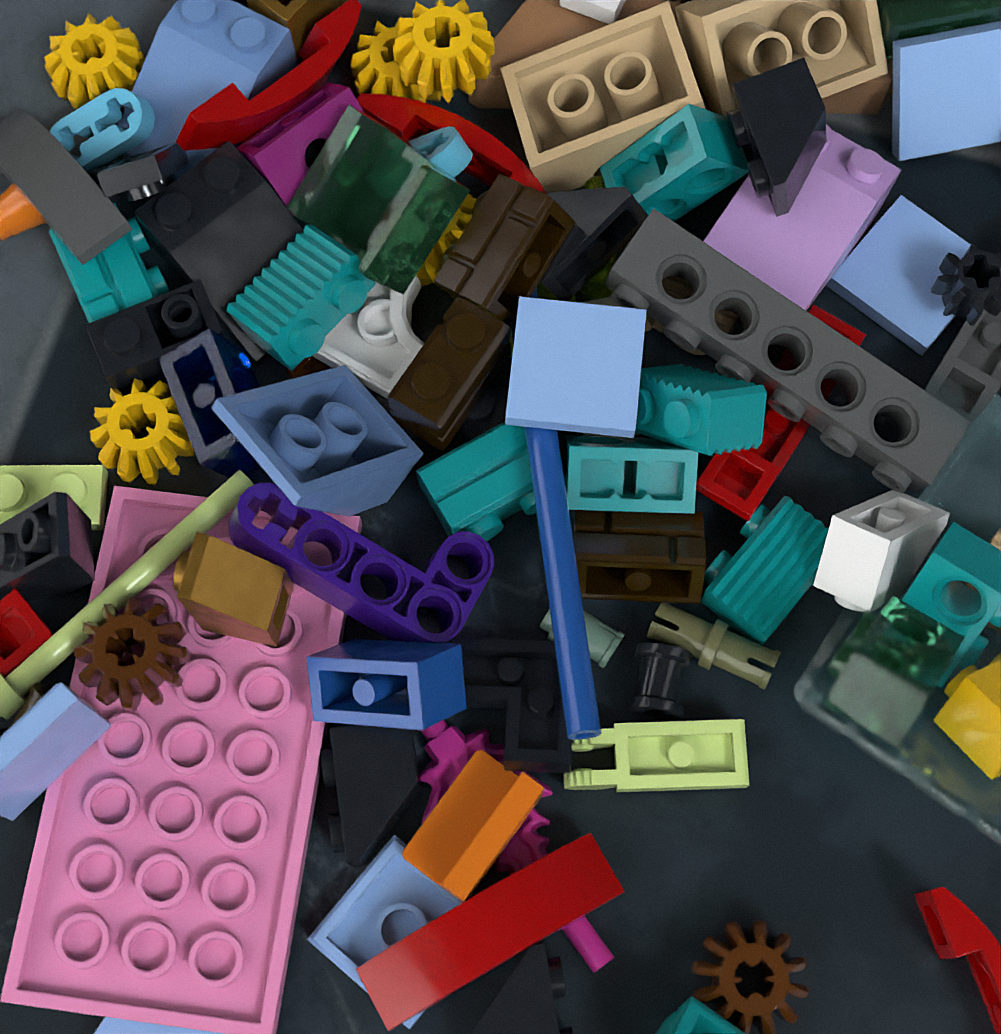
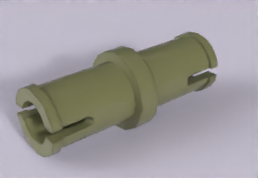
M661 602L655 615L679 626V629L674 631L652 621L647 633L648 639H654L663 644L688 650L693 654V657L699 659L697 666L710 670L713 665L754 683L759 688L765 690L772 673L749 664L748 659L752 658L775 668L781 651L776 649L774 651L729 631L730 624L720 619H717L715 624L669 605V603Z

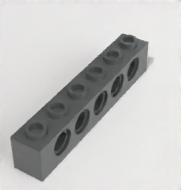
M654 208L610 270L605 286L613 291L611 297L620 307L646 309L647 315L665 326L663 332L673 343L691 352L698 348L717 361L715 368L721 375H726L728 378L735 377L737 381L745 380L746 383L754 382L755 385H763L767 391V396H769L767 403L774 411L794 422H799L800 419H803L822 432L819 437L827 447L845 457H852L855 454L874 467L872 474L879 482L894 491L904 493L908 490L913 494L930 486L972 423ZM669 276H677L684 279L691 287L692 296L687 299H675L669 296L663 289L662 280ZM723 310L735 313L743 324V333L738 335L724 333L716 325L714 314ZM780 345L787 348L793 355L794 369L784 371L776 368L768 358V346ZM822 380H833L842 386L846 394L844 406L831 405L823 398L820 389ZM876 414L885 415L895 423L898 431L895 443L883 440L876 433L874 428Z

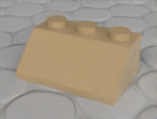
M691 0L675 6L682 41L694 77L712 112L727 117L728 111L736 109L733 83L803 57L806 60L821 98L888 73L876 0Z
M669 1L500 68L530 169L546 193L572 191L603 179L600 170L602 165L683 107L692 104L705 109Z

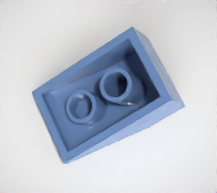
M177 0L160 23L132 92L147 99L153 107L155 114L154 129L149 138L123 154V156L131 157L175 143L188 114L232 82L250 101L297 67L298 61L290 29L233 0ZM125 107L118 126L125 129L130 127L127 117L134 112L133 109ZM245 141L233 145L237 148ZM218 148L186 151L190 163L174 172L176 179Z
M346 365L216 399L211 407L294 506L350 517L388 502L424 454Z

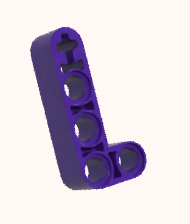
M258 483L249 487L240 496L228 523L229 536L236 547L286 569L293 583L391 641L447 643L465 624L494 567V555L488 542L480 535L472 532H457L439 545L426 559L422 568L418 570L326 513L294 506L282 490L272 483ZM260 510L271 516L269 523L263 530L252 524ZM292 526L298 531L286 547L281 542ZM315 541L323 544L328 548L332 556V564L329 566L313 564L306 557L303 544ZM447 555L458 556L466 562L469 568V579L458 578L450 572L447 566ZM371 574L378 577L386 587V599L376 600L365 594L360 583L361 575ZM418 607L429 608L437 614L441 625L438 634L427 632L420 626L416 614Z

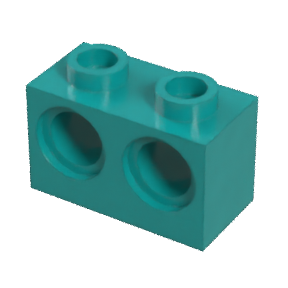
M692 104L683 107L600 167L606 188L624 186L648 215L654 208L673 222L748 173L744 150L742 147H737L728 118Z
M564 435L563 474L569 510L695 513L698 452L655 438Z
M953 522L873 644L941 688L956 667L963 670L970 665H974L989 642L988 639L980 635L986 624L990 622L999 629L1001 628V550ZM961 581L973 585L978 591L966 587ZM933 628L939 630L943 634L938 633Z

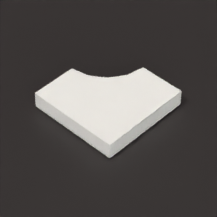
M370 251L362 261V264L376 285L368 292L364 304L357 311L347 314L328 333L322 347L313 357L332 368L346 365L365 387L387 398L424 345L414 335L411 327L412 305L422 285L414 273Z

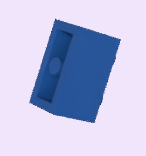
M351 639L307 656L313 721L424 730L467 708L461 644Z

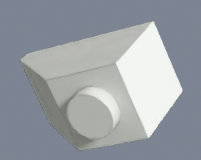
M891 490L833 515L813 586L834 595L835 601L845 608L861 612L874 611L901 596L947 525L950 513L907 494Z

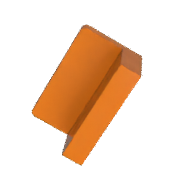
M478 750L403 850L402 856L408 863L463 903L470 898L538 803L545 788L524 772L517 776L512 771L505 770L504 765L485 751Z

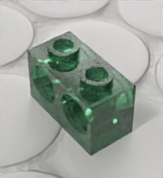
M892 596L879 616L867 610L850 638L847 637L837 651L826 671L827 674L837 680L825 699L824 704L898 748L930 698L965 637L899 598Z

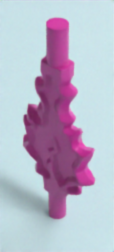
M442 720L424 730H420L428 741L424 749L432 759L419 774V780L428 783L432 787L422 823H424L476 751L483 750L504 765L505 744H490V732L488 729L464 735L456 726L449 727L445 720ZM512 771L517 776L524 772L545 788L542 797L553 794L548 785L526 771ZM535 807L495 861L497 872L507 871L509 875H512L548 855L545 848L550 840L548 837L539 835L537 829L541 826L550 825V820L541 815ZM585 916L561 928L593 973L614 958V955Z

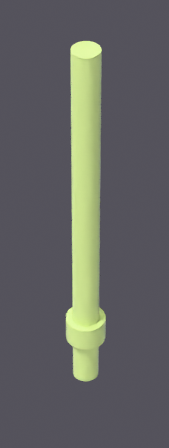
M238 470L6 678L0 673V717L2 716L8 720L24 705L26 701L24 696L31 690L34 683L42 681L74 652V648L82 645L90 638L82 629L83 622H94L101 627L107 621L102 610L104 604H112L120 611L127 604L130 597L134 598L177 560L183 551H187L193 545L196 532L206 534L235 508L240 496L249 487L254 485L253 482L241 470Z

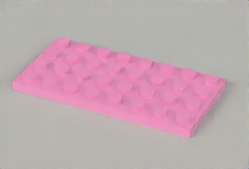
M114 486L95 570V581L92 584L88 604L208 497ZM234 508L206 534L235 546L229 536L228 523ZM260 510L252 524L263 530L269 523L271 516ZM324 512L361 535L362 522L360 516L352 515L347 517ZM291 526L281 544L287 547L298 530ZM316 541L303 544L304 553L313 564L319 566H329L332 564V556L328 548ZM177 559L134 598H139L142 601L146 611L155 604L163 605L169 611L168 622L179 621L186 630V635L178 645L184 646L190 651L191 659L184 664L172 666L183 678L182 686L172 687L164 681L159 686L164 699L162 705L155 706L142 693L137 710L128 712L121 706L119 698L109 706L97 700V687L88 688L79 679V673L88 664L79 661L77 658L75 660L69 689L94 707L112 726L47 788L0 1002L223 1034H276L322 765L321 749L325 747L329 722L313 721L307 656L342 643L347 614L293 583L294 589L277 647L201 629L177 598L178 591L174 590L173 587ZM126 605L119 611L121 615L124 614ZM90 637L83 644L92 643L93 639ZM139 643L131 646L133 654L127 651L123 654L122 661L127 666L136 663L132 657L133 655L141 658L144 654L145 649Z

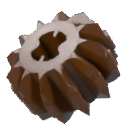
M130 597L123 615L112 604H104L102 610L107 621L101 627L94 622H83L82 629L93 639V642L74 648V656L79 661L88 664L79 673L81 683L88 688L97 687L96 699L106 706H109L119 698L121 706L128 712L137 710L142 693L155 706L162 705L164 699L159 686L164 681L172 687L182 686L183 678L172 666L184 664L191 659L190 651L186 647L178 645L186 635V630L179 621L168 622L169 611L159 603L146 611L144 604L139 598ZM139 643L145 649L144 654L141 658L133 655L132 657L136 663L127 666L122 661L125 651L133 654L131 646Z
M757 920L752 923L746 942L742 928L736 921H733L724 926L729 949L713 936H707L703 940L702 945L705 950L717 960L715 964L706 961H694L692 963L691 971L693 973L712 977V986L701 987L693 992L695 999L700 1002H708L718 998L720 1003L712 1011L725 1020L735 1012L733 1026L745 1034L750 1032L752 1018H754L760 1034H776L775 1024L771 1015L772 1011L786 1023L794 1024L796 1022L798 1014L784 999L786 995L794 998L808 997L809 988L799 983H789V973L802 971L807 967V963L804 957L790 958L785 961L780 957L789 947L792 940L787 933L778 934L768 946H765L767 926L764 921ZM758 964L764 976L757 977V981L765 982L761 994L745 992L740 995L735 987V983L742 982V978L734 977L737 966L753 967Z

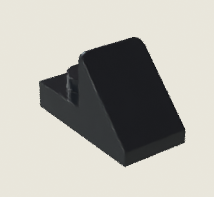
M624 186L546 193L576 222L540 280L559 301L568 302L634 237L648 217L645 210Z

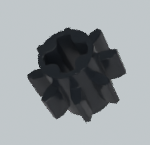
M976 243L969 246L962 259L958 258L955 254L948 253L939 266V270L943 275L938 276L931 288V293L942 295V301L945 306L943 315L949 316L953 314L957 317L967 318L969 325H975L984 309L989 314L997 316L1001 312V253L992 254L988 251L979 250Z

